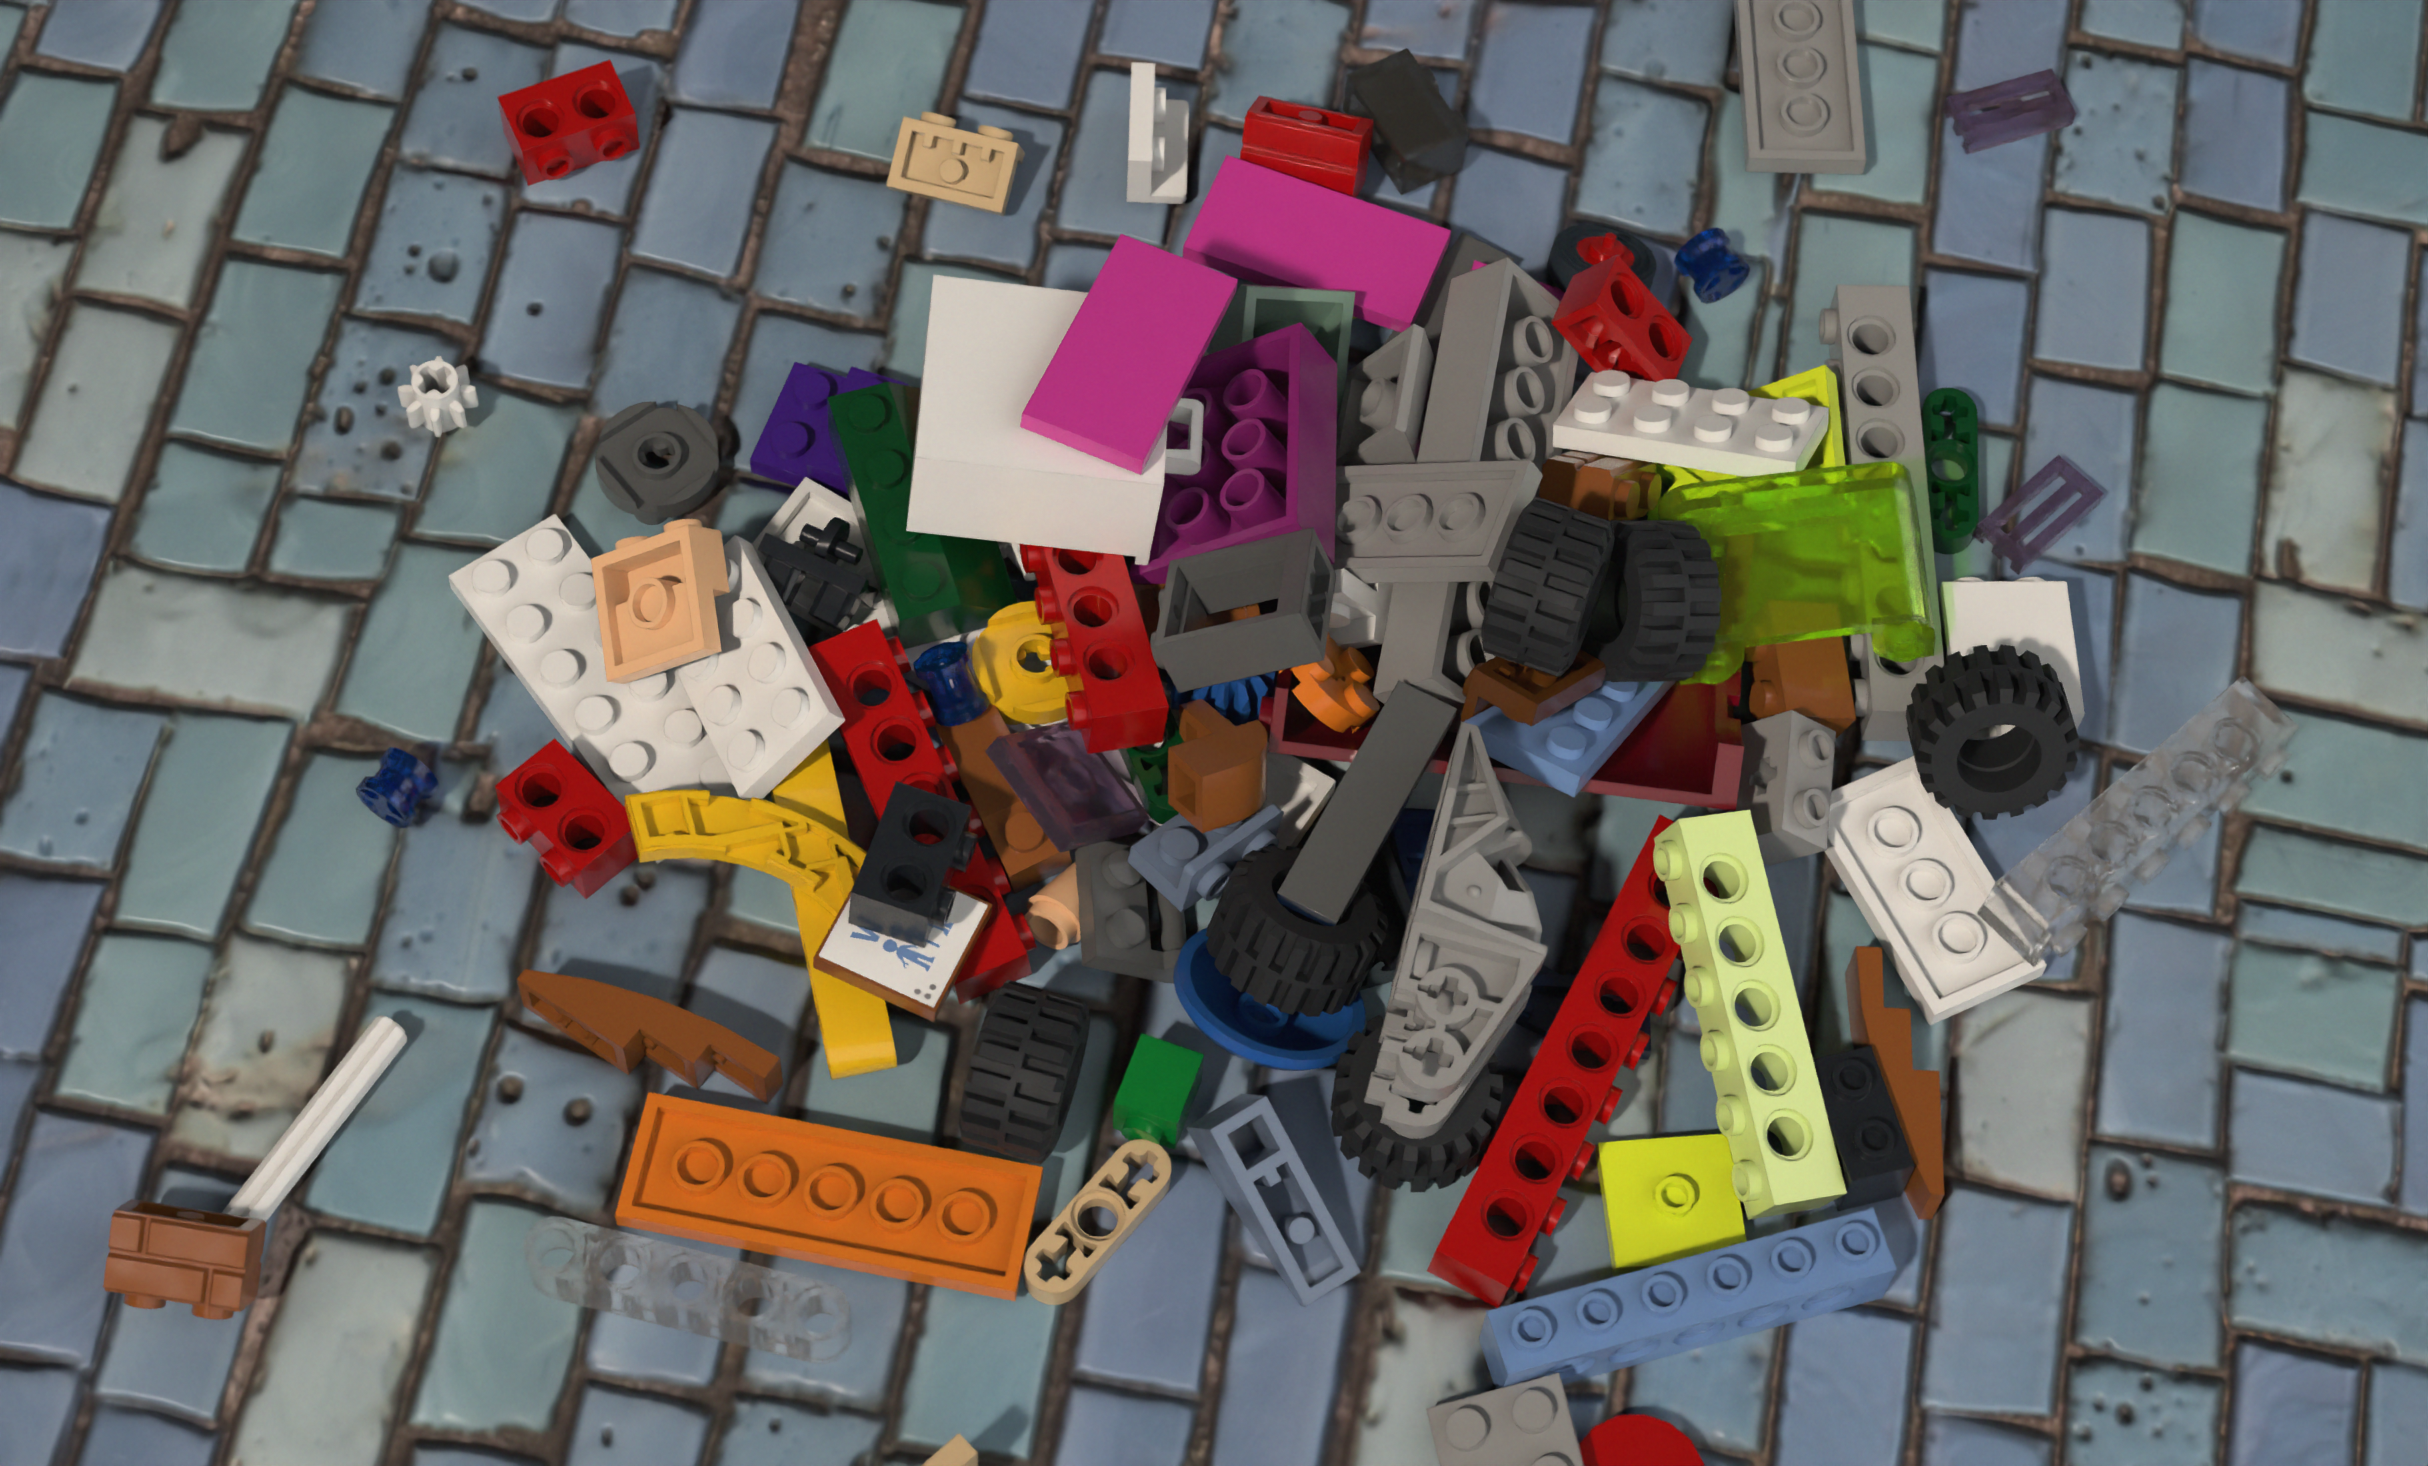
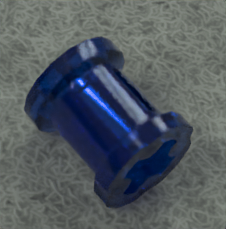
M962 641L944 642L924 651L913 664L917 677L921 680H926L936 703L933 708V715L936 722L941 726L950 727L969 722L980 716L990 704L987 694L976 685L967 663L971 658L967 644ZM950 679L952 680V682H953V684H954V687H953V688H952L951 685H950V682H949Z

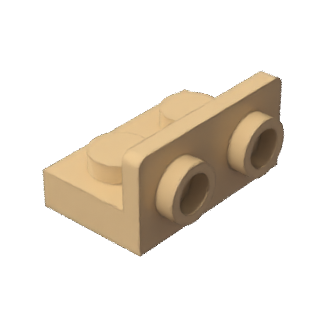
M922 112L920 120L903 116L886 184L890 190L1005 216L1017 164L1023 163L1025 154L1019 143L1012 142L1013 133L986 125H979L977 133L955 129L956 120L931 112Z

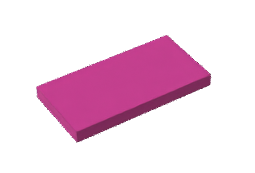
M1226 155L1183 245V258L1259 285L1354 291L1353 317L1402 333L1416 321L1450 243L1451 230Z
M1120 234L1022 413L1020 427L1141 475L1236 293L1238 279Z

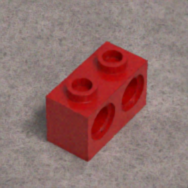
M611 60L497 97L504 134L528 186L545 180H557L568 175L571 171L601 161H613L621 158L628 152L640 149L636 113Z
M1618 254L1573 275L1551 322L1596 373L1605 370H1617L1628 374L1630 378L1654 382L1664 379H1676L1693 340Z
M555 738L495 785L501 810L496 815L500 825L517 844L522 845L528 841L541 854L539 861L542 867L559 886L565 887L570 883L587 899L638 858L625 807ZM552 796L557 798L555 803L547 807L531 805L533 801L540 797ZM585 838H595L601 841L597 846L587 850L573 847L574 844Z

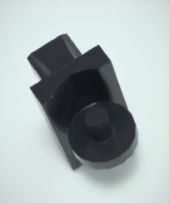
M834 517L829 521L824 530L808 523L805 524L801 530L799 540L815 547L814 554L769 533H765L757 550L767 557L763 566L784 605L791 607L806 577L822 585L808 614L831 627L843 631L857 612L860 603L872 607L879 590L869 585V580L836 565L838 560L841 559L856 566L863 555L864 550L847 542L850 534L849 522L839 517Z

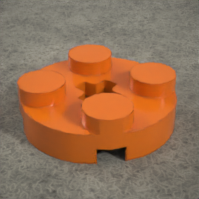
M1329 631L1323 661L1291 668L1294 675L1301 682L1291 691L1316 718L1335 731L1344 733L1351 727L1352 733H1355L1375 717L1380 709L1378 701L1373 696V692L1367 683L1374 676L1372 666L1357 649L1348 647L1344 651L1330 637Z

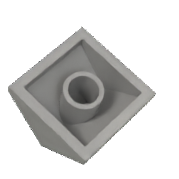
M1416 324L1411 325L1348 371L1336 433V466L1417 463L1436 362L1424 328Z

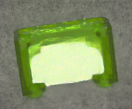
M1881 461L1690 483L1678 486L1662 497L1658 507V520L1686 521L1687 525H1693L1700 531L1701 539H1706L1711 548L1712 560L1716 561L1719 572L1718 584L1719 588H1721L1719 609L1721 617L1719 630H1716L1713 650L1711 654H1706V663L1699 672H1693V676L1687 680H1679L1680 685L1694 683L1717 684L1726 681L1742 666L1745 647L1870 633L1873 651L1880 657L1895 662H1909L1921 657L1934 656L1936 636L1917 501L1910 470L1904 465L1896 462Z

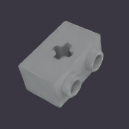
M1793 710L1741 725L1742 741L1745 747L1736 811L1750 810L1763 863L1771 866L1826 851L1836 731Z

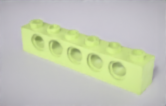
M1750 810L1678 819L1654 838L1653 863L1657 876L1665 883L1671 907L1669 911L1670 933L1673 940L1681 946L1686 968L1684 977L1685 994L1689 1004L1696 1008L1702 1033L1700 1040L1701 1059L1705 1068L1712 1073L1718 1097L1716 1103L1717 1124L1721 1133L1728 1138L1734 1162L1732 1168L1734 1192L1738 1199L1744 1203L1748 1220L1820 1208L1847 1194ZM1703 877L1710 879L1716 885L1719 898L1714 897L1708 892L1704 885ZM1719 939L1726 942L1732 948L1735 962L1729 960L1722 953ZM1735 1002L1747 1010L1751 1026L1745 1024L1738 1017L1735 1010ZM1751 1066L1757 1068L1763 1074L1767 1090L1762 1089L1755 1083L1751 1075ZM1767 1130L1773 1132L1781 1141L1782 1155L1775 1152L1770 1146L1767 1139Z

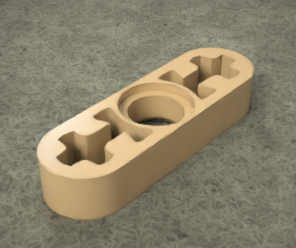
M1136 1139L1123 1144L1032 1243L1024 1257L1023 1279L1027 1291L1034 1299L1048 1305H1059L1072 1300L1160 1203L1169 1190L1171 1180V1161L1164 1148L1145 1139ZM1146 1163L1153 1165L1152 1180L1154 1182L1150 1183L1143 1178L1138 1180L1128 1191L1126 1205L1118 1194L1127 1186L1129 1181L1128 1165L1131 1164L1138 1169L1144 1167ZM1099 1206L1110 1210L1117 1219L1115 1229L1102 1237L1086 1234L1078 1224L1080 1215L1086 1209ZM1067 1234L1072 1244L1077 1248L1066 1262L1067 1279L1063 1280L1058 1276H1053L1046 1282L1041 1279L1042 1264L1040 1262L1045 1260L1047 1263L1054 1265L1064 1256L1068 1249V1239L1062 1235ZM1083 1253H1084V1254H1087V1255H1090V1256H1089L1088 1258H1086V1257L1083 1255Z

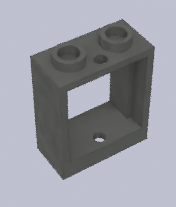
M1311 527L1170 561L1165 589H1161L1159 592L1160 616L1157 631L1151 634V651L1156 665L1161 670H1167L1178 693L1324 660L1336 573L1314 528ZM1279 598L1276 612L1205 628L1207 614Z

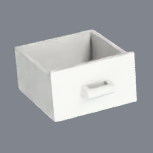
M933 275L906 531L1135 556V564L1148 565L1164 487L1165 473L1194 475L1201 469L1204 406L1198 400L1180 399L1169 421L1189 425L1188 449H1166V426L1141 475L1021 428L1022 413L1088 293Z

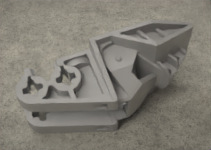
M1461 722L1444 776L1391 984L1392 989L1379 1037V1043L1382 1044L1375 1071L1371 1073L1364 1097L1365 1103L1381 1107L1382 1117L1380 1123L1387 1124L1397 1134L1410 1139H1422L1431 1136L1444 1125L1524 1010L1532 989L1530 984L1540 971L1548 949L1547 946L1539 943L1542 927L1533 892L1516 869V866L1524 862L1532 852L1531 838L1523 832L1513 811L1512 804L1508 801L1496 777V773L1492 769L1478 726ZM1406 1098L1423 1101L1429 1105L1424 1106L1421 1114H1416L1408 1111L1409 1100Z

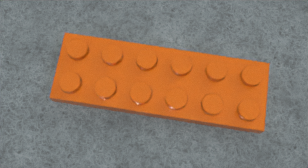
M648 1092L615 1218L619 1226L1016 1301L1024 1257L1027 1252L1043 1180V1167Z

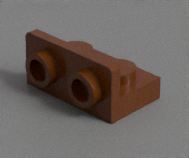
M1580 649L1573 664L1560 677H1556L1496 656L1485 663L1477 664L1467 676L1463 686V696L1466 697L1460 721L1464 722L1495 705L1511 720L1526 723L1532 727L1600 688L1606 674V666L1601 660Z

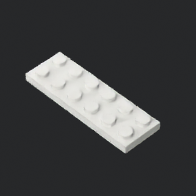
M556 514L448 576L453 592L584 767L624 807L625 795L658 790H709L710 795L742 799L738 796L674 668L626 684L607 682L591 559ZM656 860V863L658 864L663 860Z

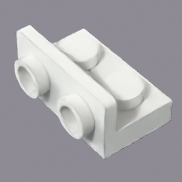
M1131 62L1127 202L1183 204L1186 201L1189 103L1185 100L1166 99V88L1155 87V63Z

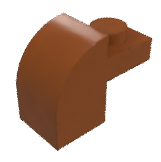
M1203 699L1180 704L1179 733L1184 743L1168 747V804L1201 833L1250 817L1263 806L1267 797V732L1265 727L1259 720L1234 726L1229 719L1222 716Z

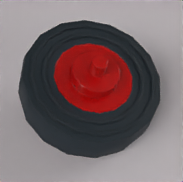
M1582 224L1567 227L1557 234L1547 262V270L1551 280L1565 293L1573 275L1618 254L1650 290L1657 262L1653 252L1641 240L1630 234L1604 225Z

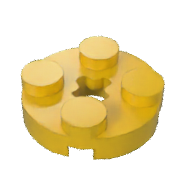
M1035 601L1019 602L997 611L988 620V626L980 633L979 638L976 637L972 647L971 674L974 686L982 699L998 708L1005 724L1018 725L1021 723L1047 724L1067 718L1065 694L1069 690L1065 677L1056 678L1052 665L1045 667V671L1039 673L1030 672L1021 667L1025 664L1026 654L1037 653L1041 661L1051 660L1049 646L1050 640L1054 639L1050 624H1040Z

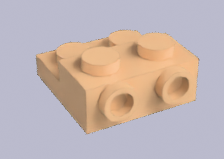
M698 519L675 520L666 523L663 526L664 532L652 537L635 536L621 539L615 543L616 550L591 558L607 682L626 684L722 651L714 597L729 593L730 591L720 530L702 527V522Z

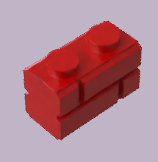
M1259 95L1245 116L1240 159L1356 198L1366 180L1374 120Z

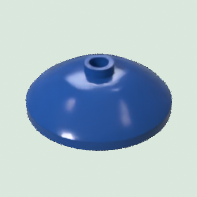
M1207 928L1194 934L1183 945L1173 971V981L1178 999L1193 1023L1204 1035L1216 1045L1238 1058L1266 1068L1284 1071H1304L1323 1068L1337 1063L1341 1053L1349 1054L1348 1040L1356 1031L1363 1032L1366 1016L1360 992H1358L1356 999L1350 1006L1343 1005L1340 1012L1332 1015L1322 1011L1319 1017H1306L1301 1012H1294V1015L1280 1012L1277 1007L1269 1004L1264 1006L1254 1001L1253 996L1247 992H1240L1231 985L1232 979L1229 976L1220 974L1214 965L1216 958L1208 954L1206 947L1209 939L1206 936Z

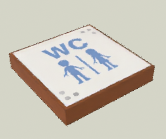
M949 885L948 888L957 890L947 924L945 928L933 925L925 948L848 923L850 891L814 956L813 968L934 1022L990 918L993 904ZM899 889L891 893L902 900H913L919 897L916 892L908 889Z

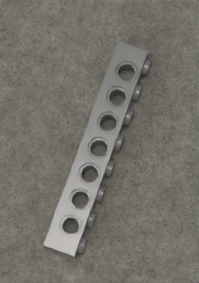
M1837 284L1830 308H1822L1820 312L1819 340L1820 344H1829L1830 359H1826L1824 365L1836 375L1847 477L1846 481L1831 485L1833 499L1842 500L1843 516H1838L1836 523V549L1838 553H1846L1848 568L1843 569L1841 573L1840 600L1843 607H1851L1852 624H1847L1845 630L1844 650L1846 661H1855L1857 679H1852L1850 685L1856 717H1860L1862 740L1910 741L1907 731L1906 709L1907 705L1913 704L1911 692L1916 683L1927 684L1925 672L1934 664L1941 668L1944 667L1909 286ZM1859 350L1867 351V352H1870L1871 354H1866V353H1863V352H1861V351H1859ZM1863 401L1872 402V403L1876 404L1877 406L1868 405V404L1864 403ZM1867 453L1877 454L1881 456L1882 459L1872 457ZM1871 505L1881 506L1887 509L1888 512L1876 510ZM1875 558L1886 559L1894 565L1882 564ZM1879 612L1891 613L1899 618V620L1885 618ZM1884 666L1895 667L1905 675L1892 674L1885 670Z

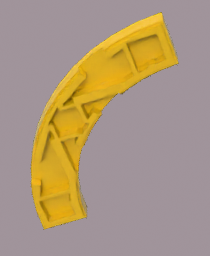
M697 789L658 790L625 795V809L640 863L663 859L695 858L743 865L768 873L793 885L816 900L835 918L851 891L867 854L854 841L825 823L794 809L760 798L752 797L751 801L726 796L710 795L709 790Z

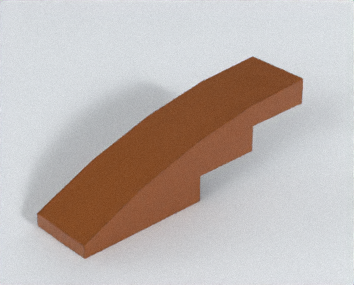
M1856 946L1845 972L1854 1050L1868 1046L1872 1047L1915 1165L1904 1188V1192L1918 1219L1932 1220L1944 1197L1939 1071L1913 1069L1911 1009L1884 1007L1882 947Z
M524 969L517 978L522 1003L525 1008L627 1075L634 1070L644 1056H647L697 1090H699L714 1070L767 1105L783 1086L779 1057L721 1024L661 999L591 979Z

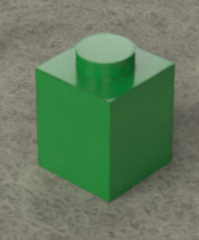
M1141 1033L1114 1100L1113 1129L1121 1131L1122 1135L1129 1141L1145 1139L1175 1150L1202 1082L1204 1054Z

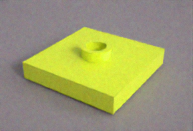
M1723 1134L1597 1143L1595 1155L1613 1276L1623 1275L1747 1241L1741 1203L1734 1192L1732 1184L1734 1162L1728 1138Z

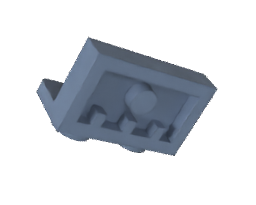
M1273 803L1258 814L1254 813L1244 820L1205 833H1201L1179 813L1131 846L1127 862L1182 913L1202 898L1210 901L1224 891L1237 862L1242 861L1245 854L1253 850L1261 852L1263 847H1278L1279 839L1276 835L1284 812Z

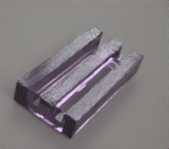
M2052 68L1946 97L1943 107L1947 119L1951 117L1954 119L1952 128L1956 136L1962 135L1964 138L1962 147L1966 155L2071 126L2076 115ZM2045 91L2049 93L2048 95L2027 101L2019 99ZM2001 104V107L1973 116L1969 115V112Z
M2057 455L1977 525L1973 537L1982 544L1988 540L1994 545L1991 552L2000 560L2004 556L2012 561L2010 568L2020 575L2100 504L2104 493L2062 457ZM2059 476L2066 481L2064 485L2009 533L2006 534L2000 529ZM2077 492L2082 495L2026 546L2022 548L2019 545L2023 539Z

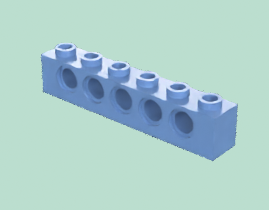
M1874 1208L1488 1310L1486 1311L1479 1341L1495 1389L1556 1373L1560 1374L1564 1385L1881 1299L1897 1268Z

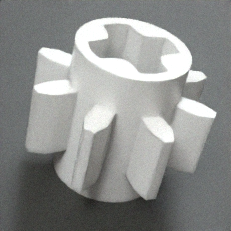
M437 356L435 360L425 362L420 366L412 364L409 367L411 385L398 387L401 406L407 408L406 413L410 427L413 429L423 424L424 427L434 432L435 437H440L442 432L451 431L456 427L466 428L465 408L479 406L476 387L469 385L470 379L467 367L461 365L454 368L449 363L444 362L441 356Z

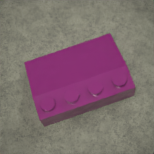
M1301 322L1203 356L1181 397L1198 400L1204 406L1201 469L1194 475L1165 473L1164 487L1148 565L1135 564V556H1131V580L1135 584H1166L1171 560L1311 527L1314 528L1331 565L1335 564L1337 363ZM1168 422L1166 449H1188V424Z

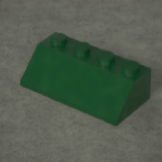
M884 382L827 397L828 432L894 636H898L905 650L986 628L988 620L997 611L1018 602L997 541L906 531L920 388Z

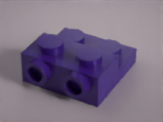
M794 362L750 458L751 473L798 487L803 479L807 477L851 502L828 432L827 397L884 382L908 386L909 384L851 366L847 377H843Z

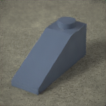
M1240 1094L1186 1127L1217 1186L1301 1306H1308L1361 1273L1267 1096Z

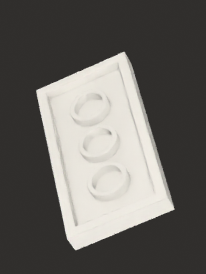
M1605 370L1598 373L1591 372L1554 422L1553 447L1795 485L1828 431L1829 408L1813 406L1806 400L1796 397H1783L1773 400L1749 396L1747 392L1736 388H1723L1714 391L1689 387L1687 383L1676 379H1664L1654 382L1630 378L1628 374L1617 370Z
M734 535L723 546L730 592L714 597L722 651L676 666L674 669L738 796L744 800L751 801L752 797L763 799L845 721V718L752 543Z
M1914 756L1831 791L1827 850L1825 853L1929 1025H1933L2042 976L2047 964L1949 807L1945 809L1935 802L1933 792H1926L1921 783Z

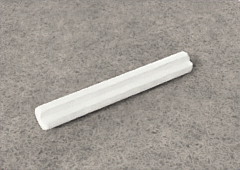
M383 1015L376 1017L222 1213L263 1219L265 1222L268 1220L407 1042L405 1030L398 1023Z

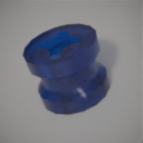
M1717 227L1698 233L1680 248L1674 260V264L1682 276L1693 279V291L1699 300L1707 304L1717 302L1736 291L1744 283L1750 272V267L1743 256L1733 254L1730 250L1731 240L1723 229Z
M389 747L379 759V771L375 776H365L355 790L360 800L378 817L396 827L407 828L417 816L416 805L420 800L430 799L440 786L435 775L421 761L404 750Z

